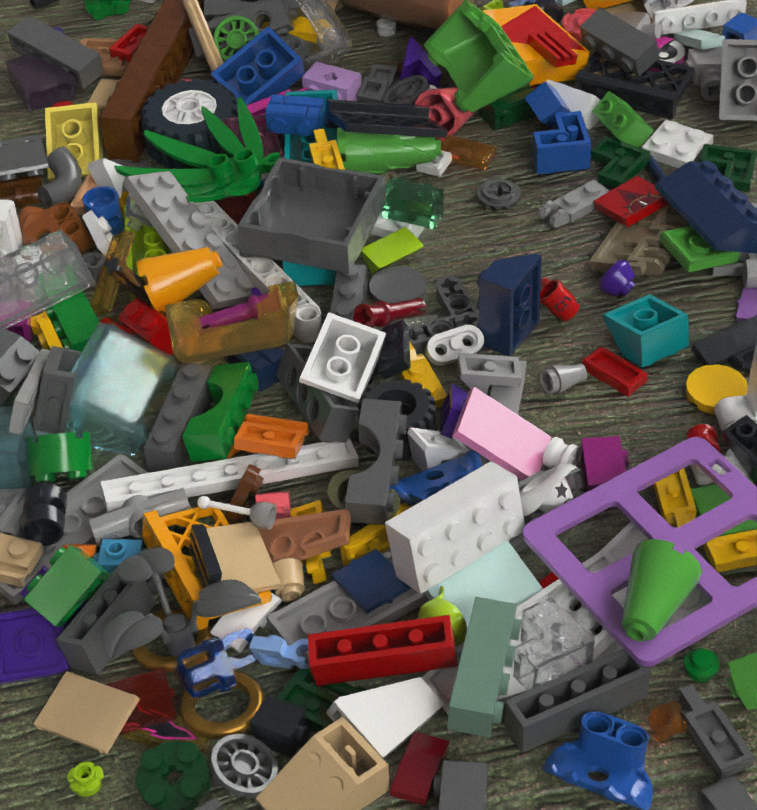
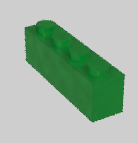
M66 265L37 274L39 286L34 288L36 297L40 304L45 303L43 305L44 311H46L50 321L53 320L52 325L58 338L62 337L61 344L63 348L80 351L82 353L81 358H89L91 360L110 355L106 344V333L70 266Z

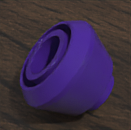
M618 260L599 280V290L614 297H617L619 294L625 297L636 285L633 282L636 276L627 260Z

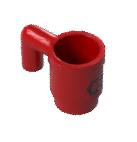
M548 278L541 280L540 303L563 322L573 318L580 308L576 298L563 286L560 280H549Z

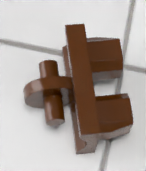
M41 174L34 176L26 175L16 179L0 181V199L14 201L15 207L18 206L19 209L23 208L24 205L41 202L38 195V188L43 185Z

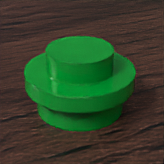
M695 648L685 655L683 665L692 680L707 682L718 673L720 662L714 652L705 648Z

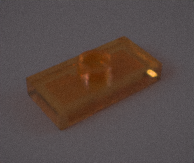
M448 135L441 144V151L450 152L452 154V161L487 170L497 155V147Z

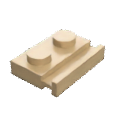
M0 533V582L23 587L25 585V578L31 575L44 553L42 543Z

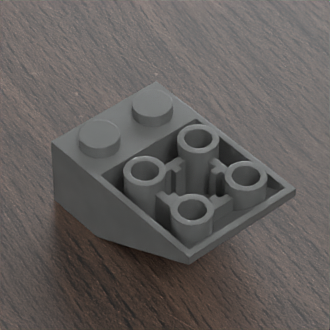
M40 134L0 141V181L16 179V173L25 172L27 176L44 174L43 169L49 168Z

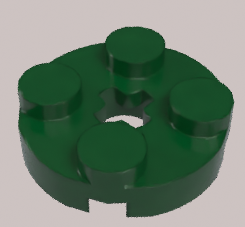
M169 741L156 746L154 749L146 750L141 756V764L136 775V784L140 796L150 808L155 810H194L199 805L198 801L203 797L204 793L207 795L212 783V773L209 772L206 757L194 743ZM172 771L183 773V777L177 779V785L171 786L169 781L165 780L166 776Z

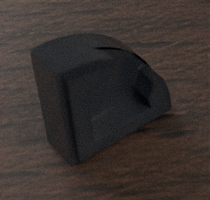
M755 346L731 356L729 364L741 372L750 374Z

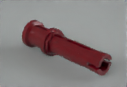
M421 298L394 303L376 301L372 305L363 303L355 307L353 320L371 328L374 326L385 327L394 320L422 316L426 310L418 309L426 308V304Z

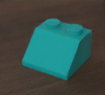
M651 294L603 314V320L622 355L641 367L652 365L664 357L674 355L678 351L689 347L688 314Z

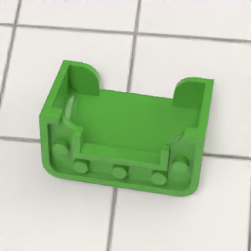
M465 0L424 44L429 53L428 59L437 67L440 65L445 67L459 90L454 94L456 97L455 104L464 112L468 110L475 112L527 86L534 78L502 27L468 0Z

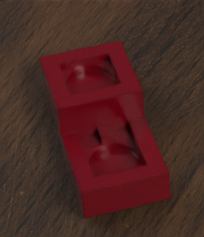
M415 732L398 767L390 789V796L426 805L434 790L435 775L438 774L443 760H445L448 754L450 741Z

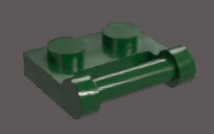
M310 668L299 669L276 699L305 709L307 725L320 732L333 723L326 712L338 698L311 685L312 682L315 684L316 682ZM346 682L321 685L340 696L368 690L360 685L354 687Z

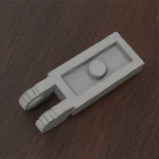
M592 180L554 201H547L539 207L538 216L544 220L550 218L549 224L557 229L559 226H563L568 222L572 223L596 210L593 201L610 190L597 181Z

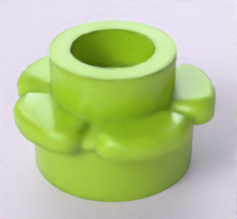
M90 761L79 763L67 775L70 789L81 797H89L96 794L100 790L102 779L104 778L102 768L94 766V763Z

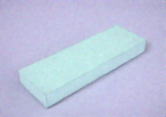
M699 29L674 33V39L682 45L700 50L722 47V40L725 39L724 35Z

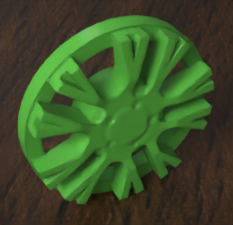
M231 16L218 25L214 33V41L224 60L227 61L236 51H239L255 38H247L248 35L255 33L256 37L259 34L258 28L251 20L243 16ZM237 21H240L239 29H237ZM231 22L233 30L227 32L224 26ZM248 23L252 28L247 32H243V28ZM220 32L223 33V34H226L227 37H226V38L220 37V36H219ZM227 42V46L220 50L219 43ZM232 48V50H231V52L229 53L228 57L225 56L226 53L229 51V49Z

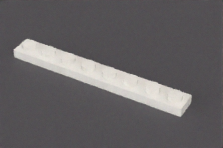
M348 438L347 442L332 441L331 443L320 442L303 445L296 459L280 458L274 455L258 453L100 481L106 510L107 512L121 509L124 502L135 495H144L151 499L184 488L186 496L189 498L237 489L249 464L261 469L259 476L264 478L262 484L358 467L359 457L350 438Z

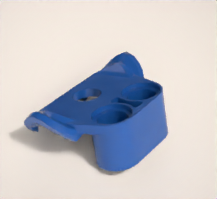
M470 450L462 457L401 479L398 482V486L392 485V489L411 505L415 502L420 503L480 468V455L476 451ZM434 476H442L441 478L436 480H428L429 478Z
M591 711L585 713L581 719L578 738L572 743L565 742L554 749L541 768L545 773L554 775L568 784H574L603 795L611 801L628 804L639 810H649L652 804L653 787L648 774L644 771L649 741L648 733L638 725L603 712ZM592 771L602 772L608 779L603 782L594 781L589 778L588 773Z

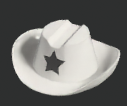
M560 464L529 482L520 491L523 516L530 515L537 509L546 514L563 505L565 501L572 499L573 495L565 476L578 472L580 469L571 464Z

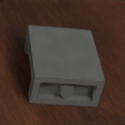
M51 346L42 375L33 430L52 434L65 433L70 404L74 399L82 356L80 351Z

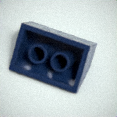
M530 254L495 260L486 270L480 273L477 280V286L479 287V300L477 303L479 322L477 328L481 330L484 336V347L506 356H511L539 324L542 255Z

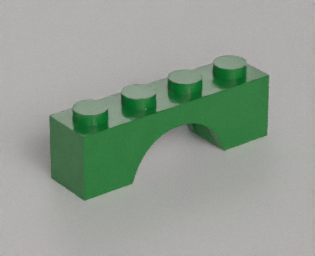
M249 362L215 365L207 382L215 407L201 415L190 418L182 435L191 462L227 459L234 445V437L241 427L247 410L251 407L255 391L259 387L258 377L252 372Z

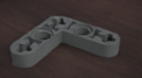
M444 276L437 280L436 296L447 317L409 326V341L415 348L416 354L425 352L428 341L435 335L434 332L448 331L464 325L477 327L479 313L459 278ZM458 305L466 307L463 310L452 309L453 306ZM462 339V342L469 341L468 339Z

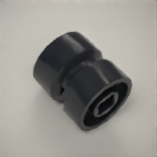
M38 483L26 490L20 525V533L24 539L40 542L43 546L55 544L62 539L68 500L67 494L62 488L54 484Z

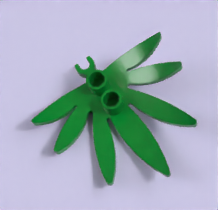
M238 97V120L245 148L235 134L206 107H201L205 122L215 141L233 158H228L226 154H217L144 130L146 139L166 155L182 163L204 169L139 168L117 165L114 168L118 174L125 177L170 171L188 195L186 196L188 203H201L253 192L260 185L261 174L270 173L281 156L279 152H274L264 157L263 144L256 123L242 98Z

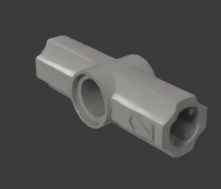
M184 488L151 499L144 495H135L128 498L121 509L89 519V523L97 546H100L103 539H120L129 535L142 539L143 513L156 510L158 515L162 517L189 510L191 507Z

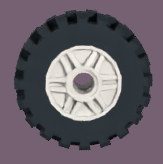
M192 79V81L180 80L176 84L172 85L170 83L165 85L162 90H156L152 97L149 96L140 113L148 154L157 163L163 164L168 169H202L175 160L157 149L146 139L144 130L231 157L215 141L205 122L201 107H206L217 116L242 143L243 139L239 126L235 94L220 83L215 84L212 80L207 79L205 81H200L199 79Z

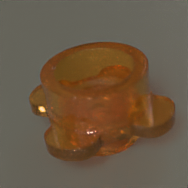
M675 701L656 706L649 715V725L656 732L655 739L660 743L668 742L671 736L677 733L683 734L687 729V722L682 719L680 714L681 706Z

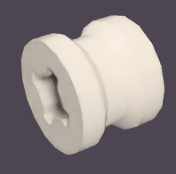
M554 437L544 452L543 465L548 468H553L560 464L576 466L580 456V447L575 444H564L563 439Z

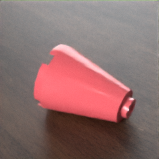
M458 87L427 90L420 94L415 101V105L428 106L430 108L429 118L448 130L447 138L435 137V139L444 141L451 138L475 113L469 110L464 112L455 104L456 97L454 94L459 90Z

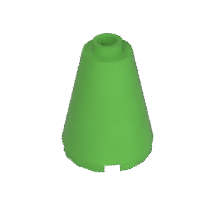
M658 539L643 540L632 554L621 624L628 637L638 642L653 640L700 581L702 569L697 559L687 550H685L684 554L673 550L675 544L669 541Z

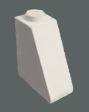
M421 677L339 697L333 702L326 714L333 722L343 716L384 760L434 717L444 706V703L441 701L440 694L436 688L429 683H425Z

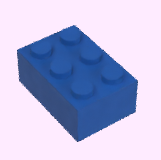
M268 26L211 73V77L215 84L220 83L227 89H230L237 99L241 97L247 106L268 98L272 94L285 91L305 74L302 59Z

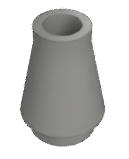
M581 363L576 365H549L540 373V383L543 390L547 394L552 393L554 395H558L587 379L586 368Z

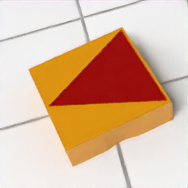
M536 4L483 11L502 27L532 72L534 78L529 83L531 86L547 82L548 79L555 82L576 80L579 70L583 71L585 69L589 51ZM545 31H551L578 55L576 64L555 68L527 43L528 35L530 33L537 35V32H542L545 35Z

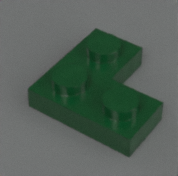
M607 136L591 150V159L606 164L597 174L598 182L612 188H616L634 178L651 160L650 151Z
M704 144L700 162L706 160L714 163L718 167V171L725 172L724 176L732 180V185L738 191L750 192L757 160V151Z

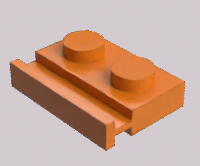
M247 414L246 422L243 421L234 437V449L249 453H261L280 458L296 459L304 443V437L308 435L307 422Z

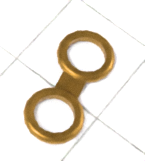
M182 608L171 609L172 614H182L187 618ZM164 610L152 613L154 616L159 617L162 624H164L166 618ZM209 625L208 628L196 632L195 649L184 656L162 657L151 653L146 649L145 645L131 650L135 660L145 668L160 673L173 672L174 677L185 689V693L181 697V716L185 725L197 735L210 739H222L231 734H243L251 728L250 722L263 703L265 695L259 683L247 674L233 670L219 671L206 656L211 647L212 639ZM218 687L240 689L250 699V704L246 711L238 718L227 722L205 720L197 714L195 706L202 695Z

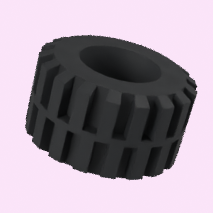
M391 379L389 382L380 381L377 386L371 385L368 387L367 392H363L357 404L359 423L363 398L401 401L402 415H407L406 434H400L399 440H403V460L410 459L412 455L407 435L410 427L436 431L435 399L427 388L422 389V385L417 382L413 384L411 380L407 379L403 381H398V379ZM367 447L368 452H370L371 454L375 453L372 449Z

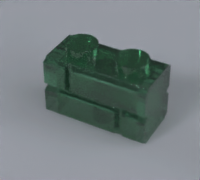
M390 178L385 186L386 204L382 210L383 218L432 229L437 227L444 214V189L435 188L427 183L417 184L408 182L404 178Z

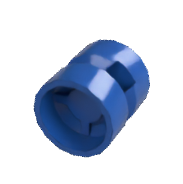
M101 186L88 190L82 199L85 214L92 210L98 218L103 216L112 228L109 232L114 236L118 235L123 230L124 225L117 191L110 187Z

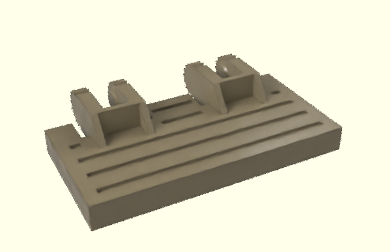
M670 203L630 227L617 222L588 261L590 270L607 272L618 260H627L635 275H660L664 271L665 265L669 264L672 259L671 253L666 248H662L663 244L659 241L661 232L691 225Z

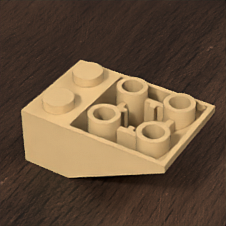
M342 716L313 735L256 797V801L263 810H361L390 790L388 764Z

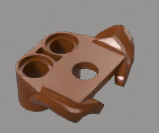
M67 202L58 203L45 210L35 206H25L20 211L19 224L25 247L29 248L31 245L37 247L48 266L54 257L59 254L69 252L70 250L79 254L84 253L94 244V239L89 229ZM50 232L46 240L38 242L42 234Z

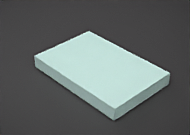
M506 540L424 593L431 600L438 596L439 589L443 586L444 600L451 602L459 609L468 628L475 596L514 603L519 606L543 590V588L509 541Z

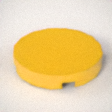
M718 364L705 365L695 369L688 376L685 392L688 401L696 404L697 409L715 415L714 407L720 400L727 397L746 395L748 385L742 374L731 367Z

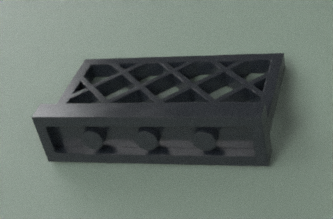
M595 51L583 71L579 70L576 75V89L593 94L600 100L610 91L625 101L635 111L673 120L676 114V106L694 75V68L657 59L648 69L657 68L660 71L649 74L646 70L642 77L633 79L631 77L633 73L624 71L615 62H601L599 59L601 54ZM614 66L619 68L618 71L608 73L606 70ZM601 71L603 75L594 74V72ZM678 73L685 76L674 80L671 75ZM625 77L627 81L619 80L618 78ZM665 77L668 82L657 85L654 80ZM649 83L651 87L644 86L641 84ZM672 88H673V90L675 91V93H673V92H668V91H665V90H668V89H672Z
M327 99L324 126L327 128L340 127L345 132L447 138L448 133L446 128L429 118L430 108L428 106Z

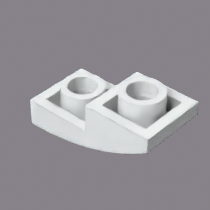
M272 593L271 602L222 616L210 633L241 654L258 627L264 628L266 625V616L274 613L282 600Z

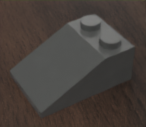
M0 327V408L25 381L40 352L22 336Z

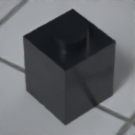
M268 695L250 722L252 737L262 741L271 751L289 758L293 757L299 746L303 747L310 734V726L307 725L305 709Z

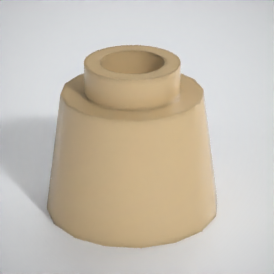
M285 558L274 562L273 566L281 581L280 589L273 590L275 595L287 603L297 601L305 590L303 563L295 558Z

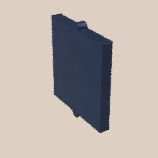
M377 549L359 559H352L350 564L332 573V579L366 614L385 603L391 604L394 598L412 589L396 577L394 565Z

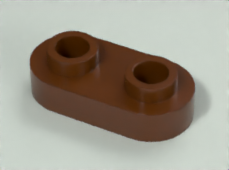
M251 464L248 465L230 505L250 509L251 506L246 504L250 493L253 495L257 494L264 480L263 477L259 476L260 468ZM226 511L224 516L229 525H232L237 521L243 523L247 515Z

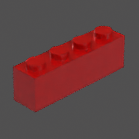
M450 615L308 634L309 667L317 686L458 667L455 635Z

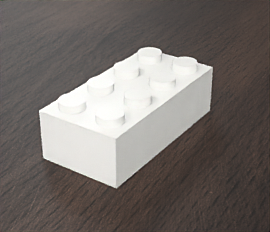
M491 461L385 522L396 577L422 594L487 552H490L504 541H509L521 534L525 523L517 476Z

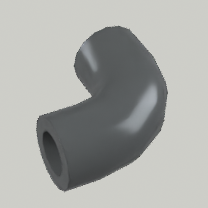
M59 147L47 157L48 166L54 173L55 179L38 188L39 199L45 209L58 203L70 202L74 199L82 185L81 168L67 147Z

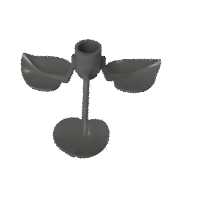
M161 547L144 549L133 556L125 558L118 565L117 574L120 580L125 583H140L152 577L166 615L164 624H162L159 617L154 616L152 613L144 616L138 611L126 612L113 618L107 623L103 631V644L110 661L113 662L125 652L141 647L160 635L163 643L167 645L170 655L176 657L187 655L196 646L193 633L198 631L196 625L198 615L201 617L224 615L262 603L261 598L241 581L232 579L218 581L200 591L199 596L201 600L193 603L189 622L182 614H172L158 574L168 572L174 568V555L168 549Z

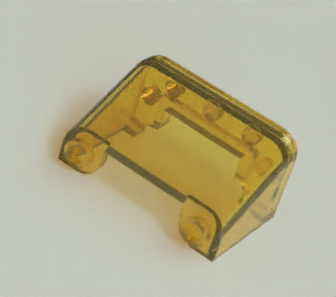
M296 281L268 286L269 293L267 298L256 304L259 319L252 318L233 324L202 329L200 317L213 312L211 306L201 299L164 305L175 356L183 362L191 363L280 347L287 344L292 339L298 306Z

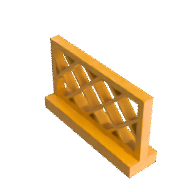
M196 507L162 517L158 515L156 510L143 513L141 537L147 548H165L174 555V568L162 574L190 622L192 605L195 601L201 600L199 593L202 590L199 578L195 576L196 569L192 557L183 554L181 550L183 546L189 547V544H191L189 537L192 532L191 526L203 524L197 522L199 518L212 515L216 522L214 527L229 525L220 509L211 507L207 509ZM204 524V526H205L206 528H211V527H212V526H209V525ZM179 525L185 527L186 530L181 535L169 531L168 527ZM270 590L257 593L262 603L237 611L271 602L272 593ZM198 615L196 622L198 631L208 628L209 620L220 616L201 617Z

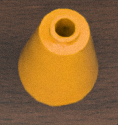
M209 247L143 258L137 261L139 276L146 275L144 277L146 284L144 289L155 310L161 314L167 313L220 274L219 268L223 267L218 252L216 250L211 252Z

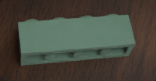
M475 596L450 699L447 729L490 738L493 723L501 724L504 702L498 700L500 695H507L510 674L504 672L506 667H513L516 646H511V640L518 641L522 620L515 619L517 604Z

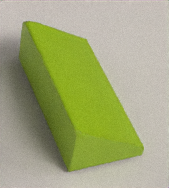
M404 227L363 247L360 254L373 275L377 271L417 253L424 246L412 232Z

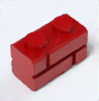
M134 298L118 318L124 326L133 332L135 337L166 359L170 358L186 338L167 317L139 298Z

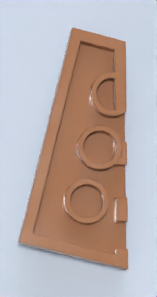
M347 509L276 519L270 530L259 527L258 530L272 563L285 558H295L301 561L349 544L352 516Z

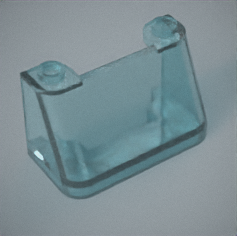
M99 323L71 373L76 374L65 433L75 432L78 438H83V432H90L91 448L135 456L140 444L145 443L148 433L147 426H144L143 415L159 383L168 386L175 380L179 371V364L176 363L172 355L111 324Z

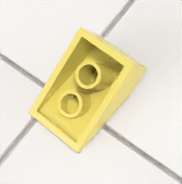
M97 102L45 108L47 157L55 149L67 147L76 158L81 168L82 177L91 175L88 169L90 162L103 158V131L98 123L101 111ZM47 168L48 180L53 181L55 175L50 168Z

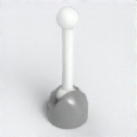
M201 496L197 501L201 509L211 507L250 515L254 525L267 530L273 527L276 519L277 507L274 503L258 502L249 509L210 501L207 496Z

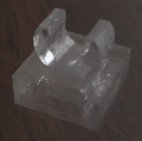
M129 194L126 201L125 217L130 219L127 227L137 231L142 224L152 227L150 221Z

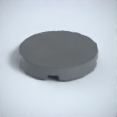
M406 266L386 267L377 271L371 277L369 293L373 302L385 301L387 303H394L414 298L424 299L426 281L424 276L413 268Z

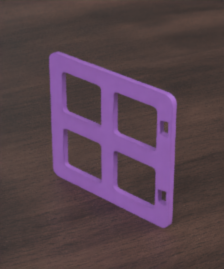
M691 437L536 518L527 523L523 528V540L632 659L641 666L652 667L757 607V576L741 586L734 587L695 550L697 547L746 520L757 522V487L707 440L701 437ZM718 464L727 473L720 476L711 467ZM688 465H696L731 499L680 527H672L638 492ZM609 507H617L649 540L669 541L675 544L673 550L684 554L685 550H687L700 563L702 574L696 587L711 603L663 629L653 640L635 641L628 637L621 623L624 608L612 596L628 585L633 553L593 573L585 568L556 537L557 535Z

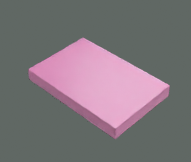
M473 387L468 392L452 437L488 460L513 473L521 481L541 470L544 452L551 439V436L476 387Z

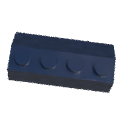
M706 160L702 162L689 161L656 183L654 188L713 250L757 253V207H754L748 201L749 198L746 194L738 191L732 185V180L723 176L717 170L718 167L714 163Z

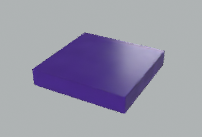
M34 608L1 613L0 685L62 675L66 671L70 672L69 663L56 640L64 631V625L63 627H55Z

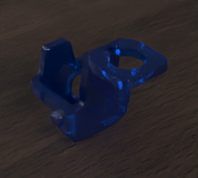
M244 628L225 635L221 640L217 636L203 640L201 645L194 648L189 647L177 655V666L175 669L181 685L191 697L200 698L218 689L220 692H225L237 684L232 668H242L258 659L250 649L247 656L241 659H236L233 656L228 657L225 650L230 649L231 643L240 638L246 640L250 646L254 636L252 630ZM209 650L210 658L207 661L186 669L182 661L183 659ZM213 678L220 680L195 692L193 690V686Z

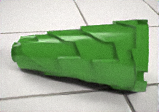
M340 127L337 128L338 149L345 170L364 173L369 171L371 174L379 175L390 170L414 167L416 164L433 162V160H436V156L441 155V139H435V137L345 132Z

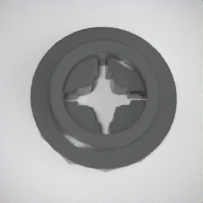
M494 179L483 183L478 188L477 197L479 204L485 205L486 209L496 208L498 212L501 208L509 210L510 206H517L518 200L521 199V190L512 181ZM498 192H501V197H497Z

